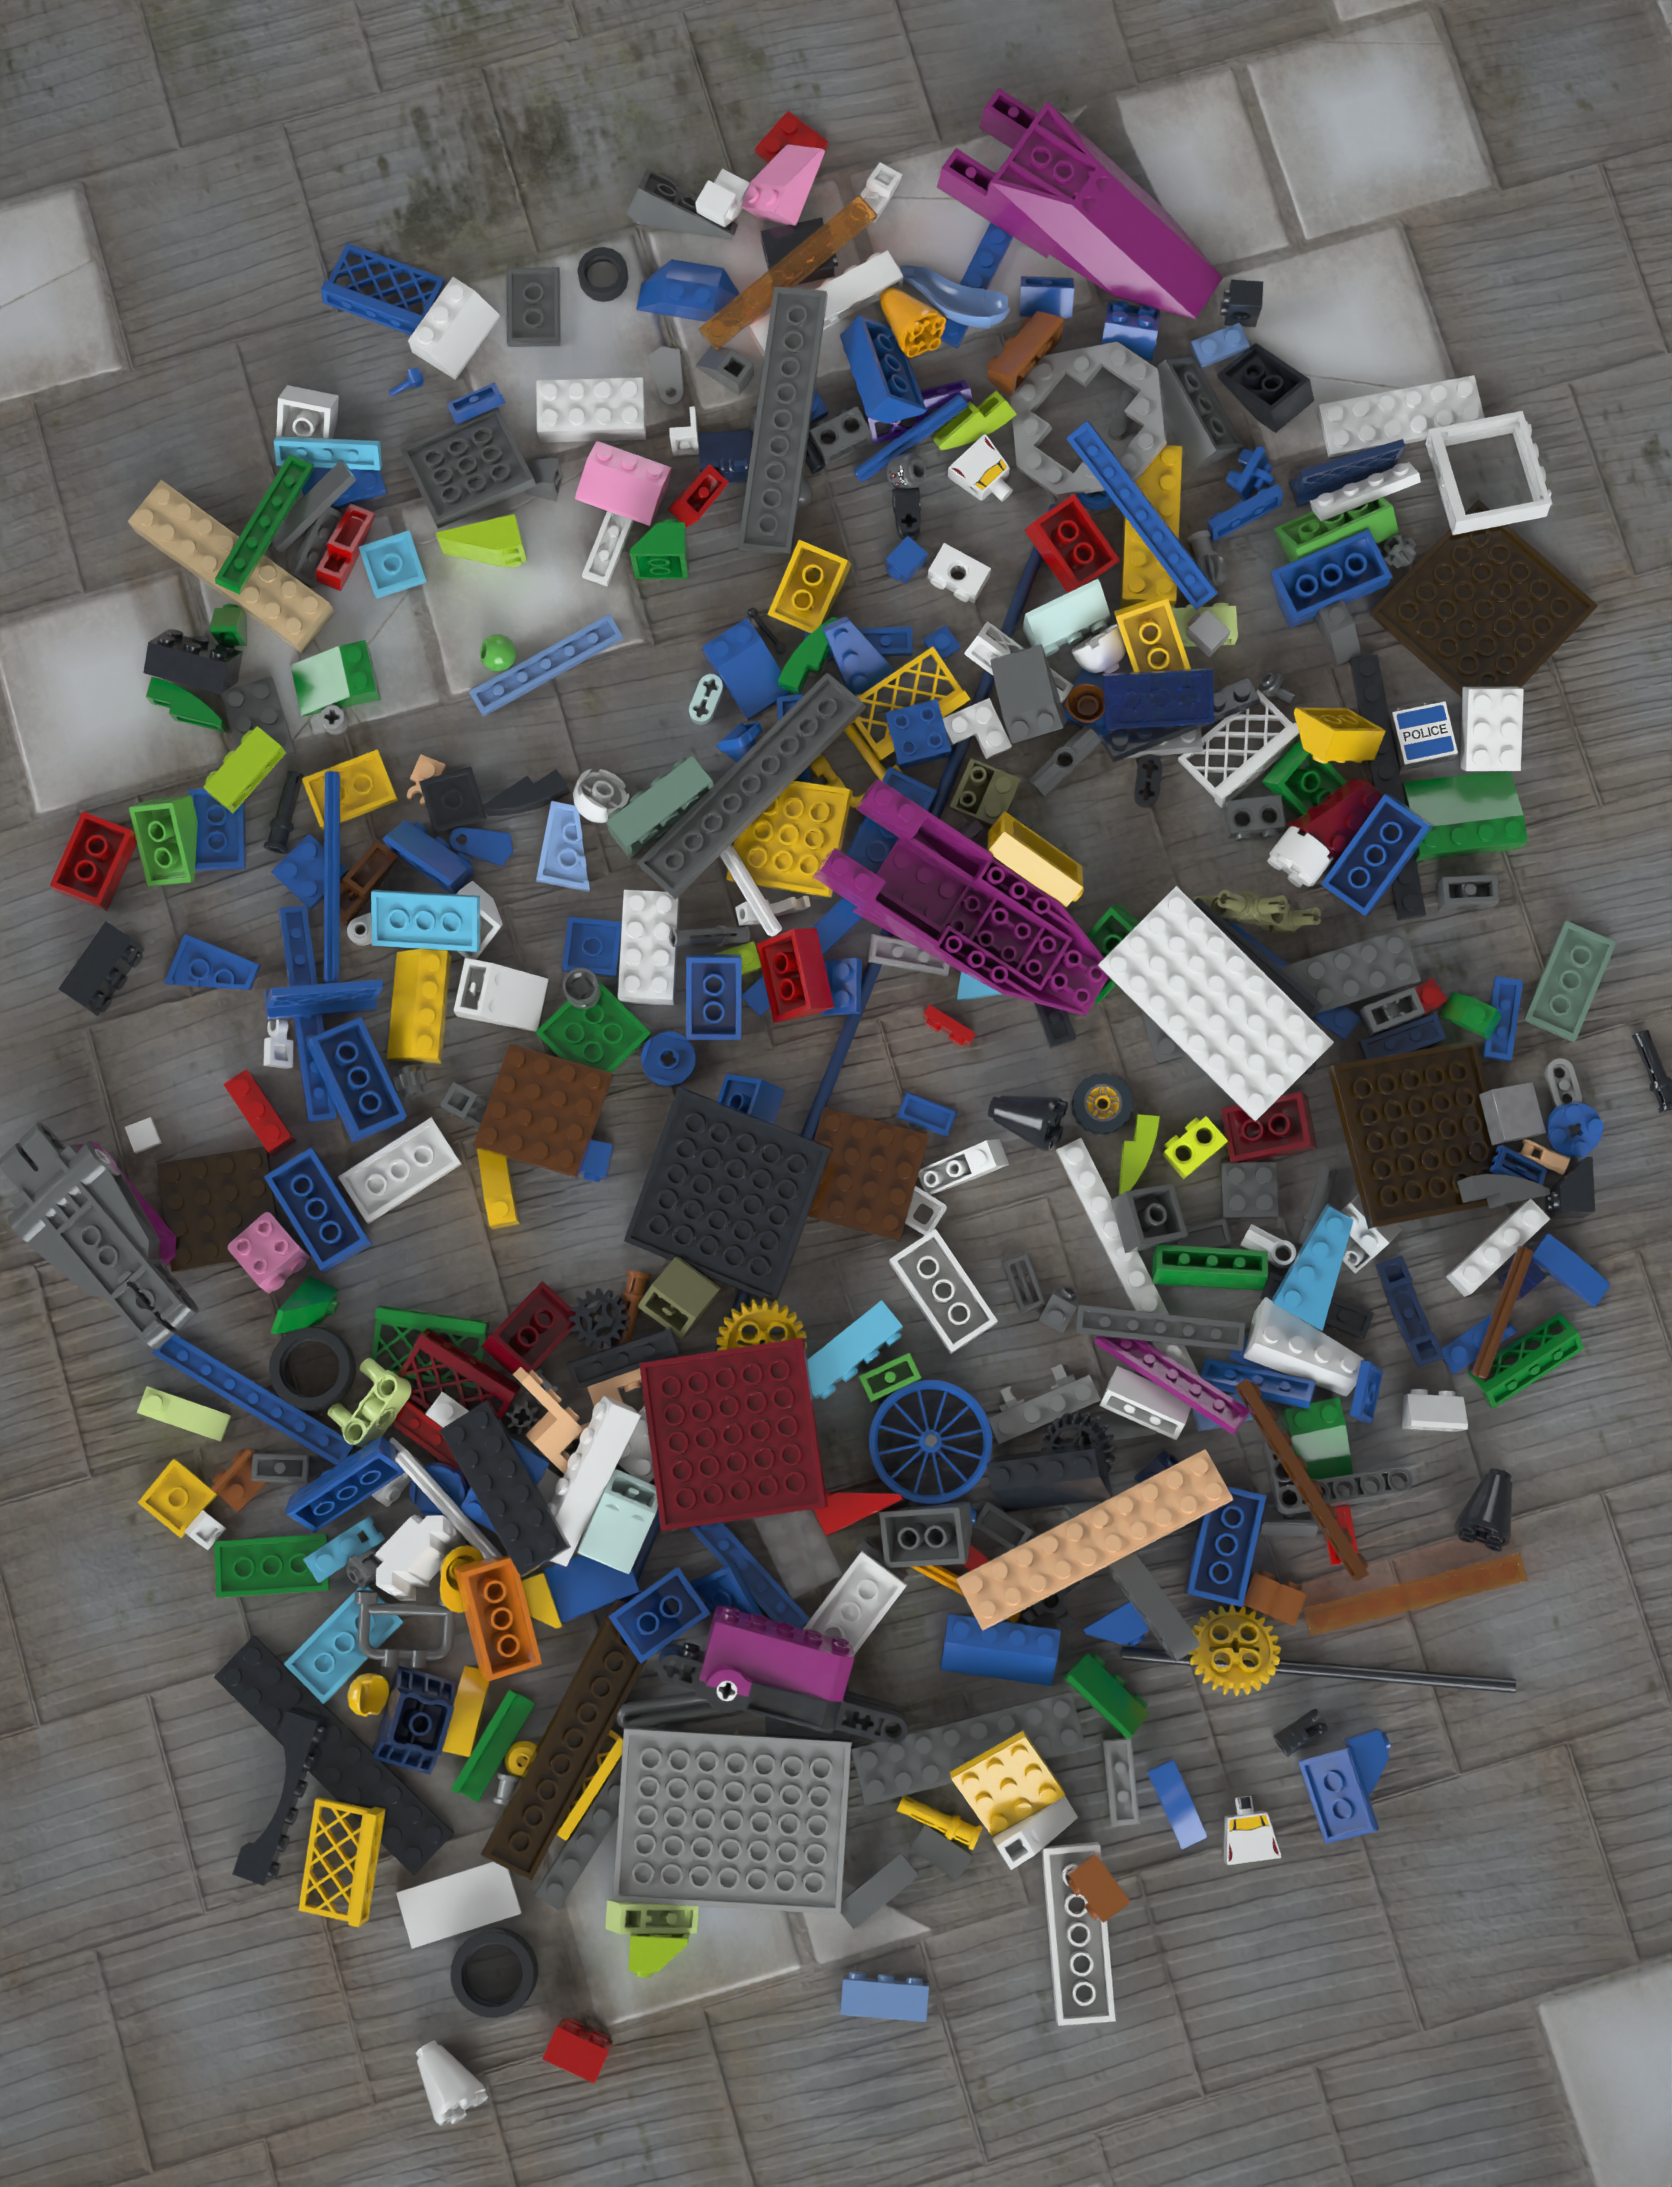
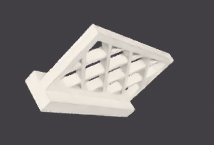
M1259 690L1256 692L1260 697V702L1266 707L1265 715H1249L1248 708L1246 709V714H1242L1245 711L1243 710L1228 716L1202 737L1203 746L1206 745V749L1197 753H1185L1178 758L1180 764L1215 798V802L1222 809L1227 801L1233 800L1280 760L1295 741H1301L1297 724L1289 721ZM1234 720H1246L1245 732H1229V724ZM1249 720L1265 721L1264 733L1248 732ZM1268 721H1280L1285 726L1280 733H1267ZM1214 737H1226L1225 749H1209V741ZM1229 737L1245 738L1244 750L1228 749ZM1248 738H1264V746L1260 750H1247ZM1194 754H1205V767L1193 766L1188 759ZM1209 755H1225L1224 767H1208ZM1228 755L1244 756V764L1239 768L1227 767ZM1208 772L1224 773V781L1215 788L1208 781Z

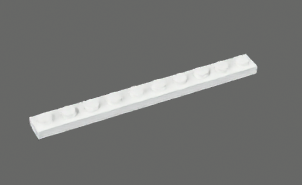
M1082 1138L1056 1149L1063 1167L1134 1310L1169 1315L1155 1285L1152 1284V1279L1138 1251L1125 1253L1111 1204L1112 1199ZM1151 1342L1153 1347L1199 1376L1184 1345Z

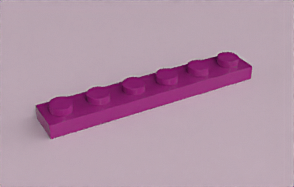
M1103 1336L1096 1337V1345L1234 1435L1249 1416L1250 1409L1147 1342Z

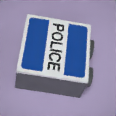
M1428 701L1422 703L1420 707L1411 709L1410 706H1403L1395 709L1389 717L1400 771L1452 761L1458 754L1446 702L1436 703V701Z

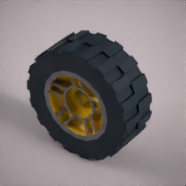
M1096 1073L1089 1078H1085L1078 1085L1073 1095L1071 1107L1073 1108V1116L1077 1119L1076 1122L1084 1128L1083 1130L1090 1131L1094 1135L1103 1134L1104 1136L1117 1132L1126 1124L1132 1113L1133 1097L1130 1094L1131 1090L1129 1087L1127 1088L1122 1079H1118L1113 1074L1107 1075V1073L1097 1075ZM1099 1099L1108 1102L1107 1108L1100 1109L1097 1102Z

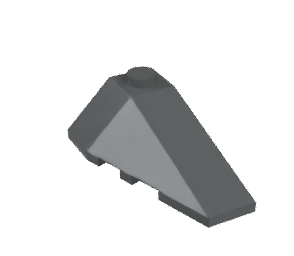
M649 168L646 169L626 214L634 222L654 228L729 240L733 239L738 227L736 223L732 221L726 227H723L698 214L695 203L698 199L691 193L688 196L684 195L676 189L677 183Z

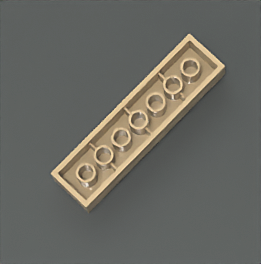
M160 480L128 520L136 533L231 603L242 607L246 614L301 654H303L335 613L328 601L265 555L262 556L240 595L215 584V577L239 539V536L162 480Z

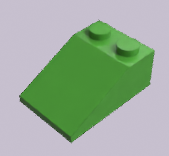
M192 795L149 799L129 807L147 886L193 882L195 880L198 820Z

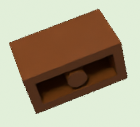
M1095 1852L1067 1872L1071 1878L1067 1881V1884L1076 1896L1082 1893L1088 1903L1084 1907L1093 1920L1099 1917L1104 1923L1131 1903Z

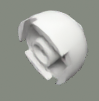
M1117 624L1101 630L1100 634L1094 637H1088L1072 649L1075 660L1083 669L1091 673L1104 671L1106 675L1120 667L1118 662L1126 653V647Z
M592 769L586 770L580 775L574 788L573 798L575 807L586 819L596 823H606L609 820L608 816L614 810L620 807L624 809L627 805L629 793L626 795L624 790L626 785L615 774L600 769L598 773L591 772Z

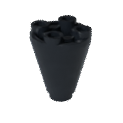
M994 1096L989 1105L988 1117L993 1118L994 1122L1036 1148L1050 1152L1054 1141L1059 1142L1062 1137L1064 1127L1060 1126L1062 1117L1067 1112L1068 1102L1057 1097Z
M1492 1468L1489 1474L1484 1476L1455 1522L1454 1527L1459 1532L1458 1538L1467 1543H1474L1476 1541L1485 1544L1486 1548L1497 1552L1502 1551V1547L1509 1544L1512 1514V1482L1510 1480L1512 1476L1508 1472Z

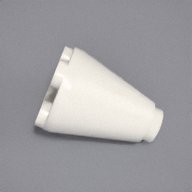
M435 2040L427 2043L416 2052L419 2058L417 2063L433 2118L440 2126L449 2121L452 2124L458 2122L466 2116L465 2110L471 2105L474 2107L478 2106L488 2098L484 2085L442 2045H438Z

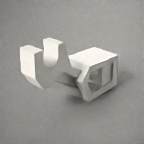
M803 896L799 899L790 897L770 904L769 900H766L775 917L796 913L810 907L809 896ZM748 902L735 907L739 926L761 924Z

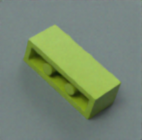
M258 726L253 731L249 730L241 739L242 744L235 751H230L225 756L224 764L220 769L210 773L205 780L206 784L203 788L232 814L286 754L282 746Z

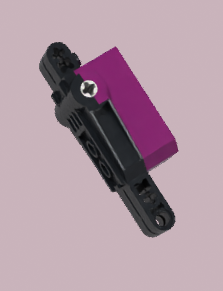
M717 1605L704 1651H701L700 1646L684 1642L683 1645L668 1644L662 1648L659 1654L657 1671L659 1677L664 1682L696 1691L695 1694L698 1698L708 1700L710 1705L720 1712H733L740 1709L829 1734L836 1729L893 1745L905 1740L908 1733L906 1717L900 1706L845 1690L855 1656L853 1645L849 1644L847 1639L841 1637L826 1636L812 1629L797 1628L790 1623L768 1620L761 1615H750L732 1607ZM671 1661H675L674 1666L670 1665ZM892 1721L898 1723V1724H896L895 1726H888V1725H887L889 1722H892Z

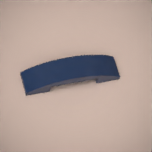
M1400 1255L1376 1264L1387 1302L1417 1367L1420 1368L1444 1359L1445 1357L1436 1335L1430 1329L1411 1282L1413 1280L1403 1256Z

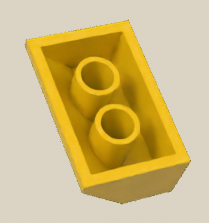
M1295 708L1294 711L1303 749L1311 753L1314 760L1321 763H1328V761L1362 763L1363 760H1375L1385 734L1384 729L1348 708Z

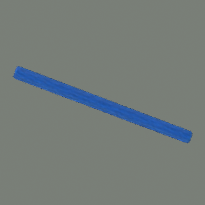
M328 771L325 773L324 980L328 983L339 982L340 775L339 772Z

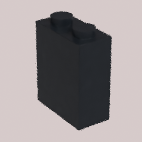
M822 217L798 222L796 226L785 225L760 231L761 243L773 290L774 286L790 287L834 277V267L838 266V260L835 250L830 251L829 242H832L830 227L824 226Z

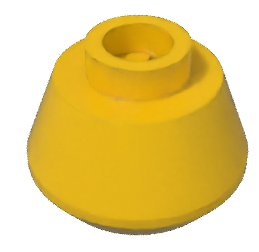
M519 1741L509 1748L505 1755V1766L511 1776H522L537 1745L529 1741Z

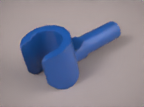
M412 368L407 371L408 380L389 391L392 397L406 388H417L423 385V374L419 368Z

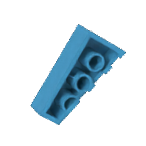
M1326 1204L1272 1298L1273 1304L1322 1331L1354 1220L1352 1217Z

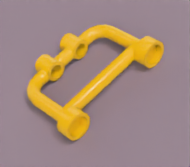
M852 722L844 732L882 781L886 769L853 726L854 722ZM820 754L810 764V768L817 777L823 774L828 781L826 786L846 788L823 755ZM894 765V766L892 767V768H894V769H896V770L902 772L897 765ZM865 793L859 797L852 796L850 806L857 807Z

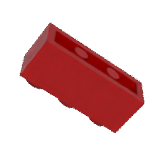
M245 1069L223 1084L271 1155L275 1156L296 1142V1139L251 1072Z

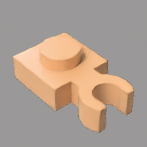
M420 755L410 777V780L415 782L416 785L408 790L407 799L412 801L416 793L422 794L419 781L444 774L446 764ZM422 794L420 804L422 806H425L426 804Z

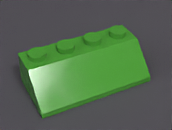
M1384 497L1320 521L1315 513L1311 511L1274 528L1290 563L1368 529L1375 543L1384 542L1391 536L1399 533L1393 505Z

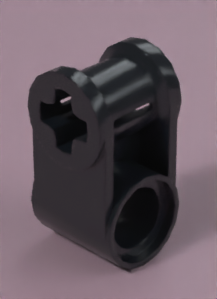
M919 487L892 489L897 535L902 540L907 536L915 540L920 534L921 525ZM905 523H910L911 528H907Z

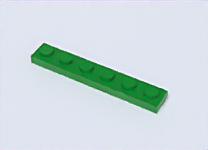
M291 454L288 455L216 575L215 584L240 595L314 471L313 464Z

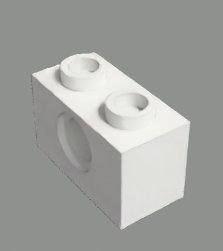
M944 543L928 570V579H930V582L939 589L947 588L954 592V596L963 602H968L969 600L975 603L990 577L991 568ZM955 571H960L965 577L961 580H956L952 578L951 574Z

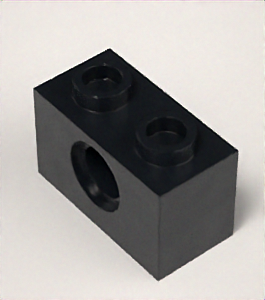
M1231 279L1229 289H1224L1223 299H1221L1220 316H1224V325L1232 326L1240 323L1243 327H1256L1262 309L1263 281Z

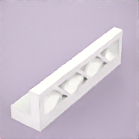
M987 621L964 654L993 675L991 659L1010 654V651L1017 652L1024 648ZM986 633L992 636L996 641H994L992 638L986 635ZM1051 669L1055 684L1063 689L1062 691L1057 688L1063 703L1073 685Z

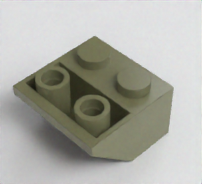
M971 758L950 805V809L973 825L989 831L1004 811L1009 812L1019 789L1021 779Z
M676 1256L650 1286L638 1307L664 1327H672L674 1334L683 1339L694 1331L721 1288L680 1257Z

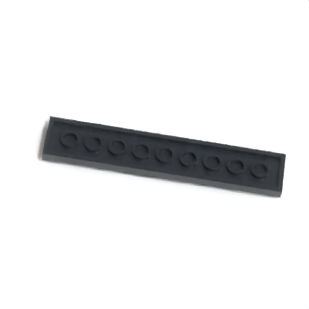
M253 1636L214 1676L282 1746L283 1742L277 1739L287 1710L294 1707L325 1718L322 1725L325 1728V1734L321 1743L316 1744L313 1753L316 1755V1761L312 1770L308 1772L339 1802L370 1809L374 1807L386 1809L381 1844L413 1876L454 1834L383 1761L373 1759V1752L256 1636ZM351 1813L360 1823L362 1822V1815Z

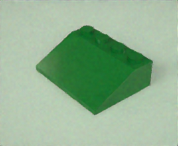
M1490 771L1402 783L1406 806L1434 825L1415 851L1416 862L1521 849L1528 842L1524 814L1510 771Z

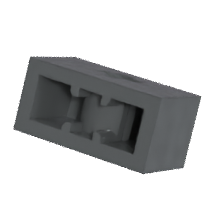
M1413 987L1363 1007L1359 1011V1016L1368 1037H1372L1418 1019L1425 1011Z

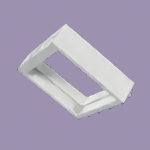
M1523 411L1429 429L1426 447L1453 535L1547 517L1549 508L1553 505L1551 500L1552 492L1546 488L1545 469L1539 465L1538 447L1536 443H1532L1531 424H1528L1525 420ZM1513 433L1534 502L1465 515L1445 446Z

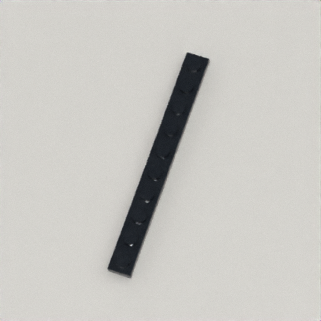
M1378 654L1351 658L1349 662L1359 715L1385 730L1375 760H1368L1372 785L1383 796L1384 794H1390L1406 805ZM1414 852L1391 884L1398 921L1425 917L1426 915Z

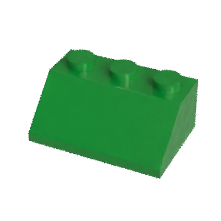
M676 519L664 520V523H657L630 549L635 580L689 579V548L685 523H680Z
M1085 1653L1063 1678L1123 1737L1130 1739L1149 1715V1712L1145 1709L1148 1704L1137 1693L1131 1696L1124 1689L1127 1683L1116 1673L1111 1676L1104 1670L1107 1664L1096 1653L1092 1656Z

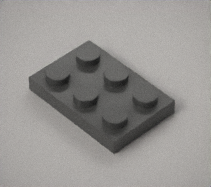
M272 676L228 689L221 694L237 748L242 744L241 739L249 730L253 731L258 726L282 746L286 752L283 757L296 754Z

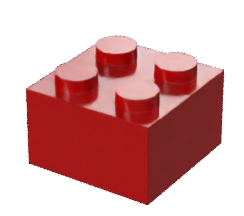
M568 2018L567 2021L561 2019L542 2059L595 2084L613 2043L608 2041L609 2036L601 2031L594 2030L591 2033L582 2029L583 2024L575 2019Z

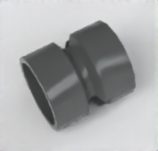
M575 968L569 971L563 980V991L573 1007L589 1009L599 1001L601 987L595 974L590 970Z

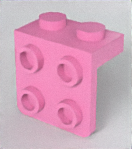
M269 1212L262 1214L228 1245L229 1252L256 1284L268 1294L280 1289L284 1285L285 1280L292 1273L300 1271L306 1265V1261L311 1258Z

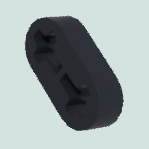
M1147 755L1143 757L1137 767L1134 800L1137 805L1143 808L1152 807L1157 802L1159 796L1162 763L1156 756ZM1148 763H1153V768L1157 769L1152 772L1151 779L1146 778L1147 770L1142 769ZM1145 784L1150 785L1149 793L1154 795L1148 801L1143 800L1144 797L1139 795V793H1143Z

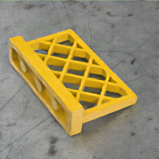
M931 647L857 697L863 703L871 704L869 719L857 717L853 722L880 761L894 752L895 749L891 735H889L888 724L872 720L875 705L890 708V711L905 708L895 705L897 690L912 693L910 706L914 705L916 694L931 697L930 701L934 700V698L941 699L938 701L942 718L968 702L970 698L965 690L961 689L935 648ZM929 655L933 657L937 664L935 674L920 671L922 660ZM918 663L917 670L910 669ZM940 670L942 671L944 676L939 675ZM904 672L916 674L913 689L898 686L900 675ZM919 675L934 678L932 693L917 690ZM896 678L895 685L888 684ZM938 679L948 681L954 691L947 696L935 694ZM880 688L894 689L891 704L876 701ZM871 694H873V699H872V700H867V699H866V698L869 697ZM862 722L868 723L867 729ZM871 724L886 727L885 738L878 743H875L870 735Z
M319 1797L315 1799L299 1911L348 1921V1925L360 1927L369 1920L386 1809L379 1807L370 1809ZM322 1807L331 1808L338 1819L327 1826L321 1817ZM350 1813L362 1815L361 1827L356 1831L352 1829L345 1818ZM339 1821L349 1835L340 1842L337 1841L329 1829ZM322 1833L326 1834L333 1845L325 1853L317 1845L318 1836ZM350 1838L357 1847V1854L349 1859L341 1847ZM335 1849L344 1861V1864L336 1870L333 1869L325 1857ZM319 1860L329 1873L320 1881L313 1873V1865ZM346 1866L353 1875L352 1883L345 1887L337 1875V1872ZM330 1877L340 1890L331 1898L321 1885ZM314 1888L317 1889L325 1901L320 1906L308 1904L309 1892ZM343 1894L349 1903L348 1913L339 1911L332 1900Z

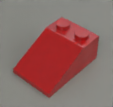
M827 1491L828 1507L813 1510L827 1537L902 1501V1497L900 1494L835 1493L831 1495L830 1491Z

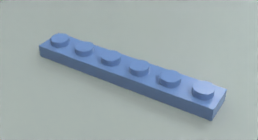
M608 614L472 689L469 693L484 717L622 641L623 636L611 615Z

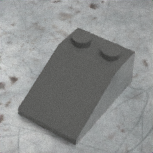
M1042 644L990 660L1003 719L1012 744L1064 728L1067 716Z

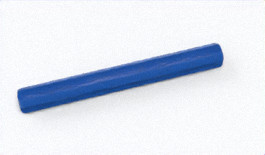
M957 395L855 468L854 474L858 480L865 482L886 467L891 458L904 454L968 407L964 397Z

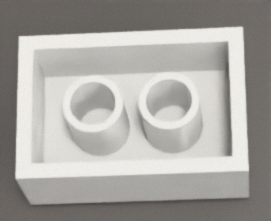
M1463 687L1461 769L1465 771H1521L1522 688Z

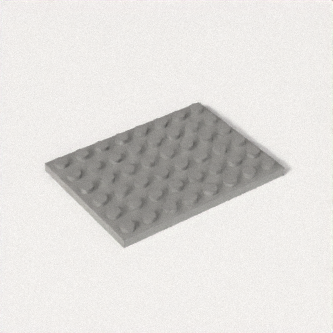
M624 1727L613 1901L841 1914L851 1740Z

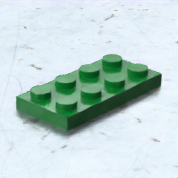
M328 1534L214 1541L216 1598L330 1590V1576L321 1582H317L303 1558L328 1543Z

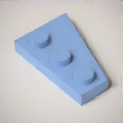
M551 801L536 881L589 892L580 816L574 805Z

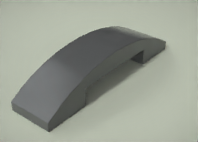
M453 1082L440 1106L479 1129L488 1102Z

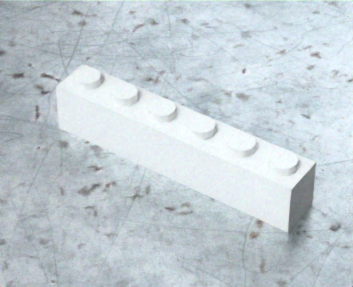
M888 250L881 254L878 252L871 255L867 262L859 266L853 265L847 268L843 275L837 278H828L820 287L815 289L827 291L828 293L823 330L878 301L881 294L887 288L895 287L900 289L903 287V275ZM770 314L756 317L752 324L749 325L750 336L763 358L765 356Z
M604 1395L601 1401L595 1405L592 1420L589 1426L581 1433L580 1444L576 1452L568 1460L566 1473L556 1484L555 1495L551 1503L547 1504L571 1548L550 1561L566 1567L641 1416L633 1407Z

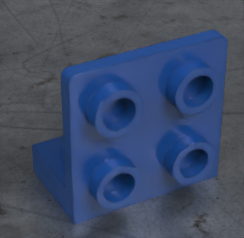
M936 699L893 710L885 714L896 753V765L900 770L950 757L952 750Z

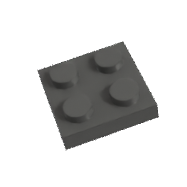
M1277 1162L1220 1164L1222 1219L1279 1217Z

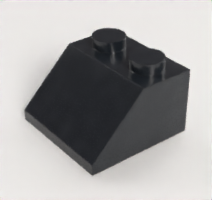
M1586 1157L1575 1163L1550 1189V1194L1545 1197V1210L1550 1213V1219L1584 1218L1595 1212L1593 1157Z

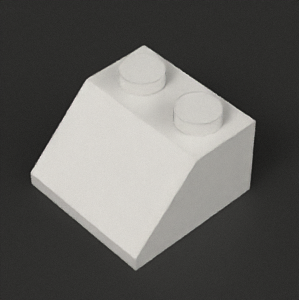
M287 385L278 398L276 436L333 439L338 420L339 396Z
M1411 1389V1394L1403 1395L1402 1429L1450 1432L1467 1430L1468 1421L1464 1397H1455V1391H1439L1438 1395H1428V1390Z

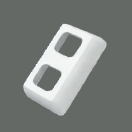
M915 1186L905 1223L923 1235H927L934 1230L946 1211L947 1206ZM920 1204H925L934 1211L927 1224H922L913 1218Z

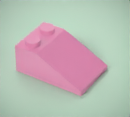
M787 144L750 182L741 207L762 221L796 226L825 151L820 148Z

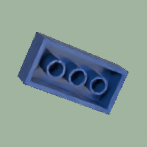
M1384 794L1321 885L1363 915H1370L1434 825L1392 795Z
M362 1017L310 1038L307 1043L308 1048L352 1143L400 1124L405 1120L407 1115Z
M312 1147L264 1176L319 1269L324 1273L329 1272L373 1245L319 1154Z
M1227 1487L1233 1500L1200 1517L1184 1594L1243 1607L1266 1496Z

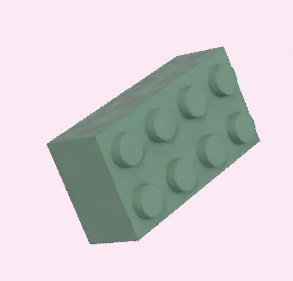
M693 756L687 760L686 758L679 760L673 766L674 770L666 776L662 774L651 783L652 787L644 793L643 791L636 793L630 799L631 803L624 809H621V807L617 808L608 816L609 820L606 824L609 833L629 859L674 826L713 787L712 779Z

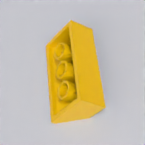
M414 949L397 952L387 1060L442 1064L451 968V955L448 951Z

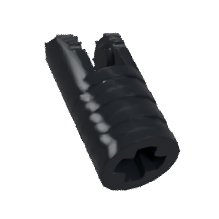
M1312 1709L1273 1736L1286 1757H1289L1327 1731L1326 1724L1321 1722L1305 1730L1320 1718L1317 1709Z

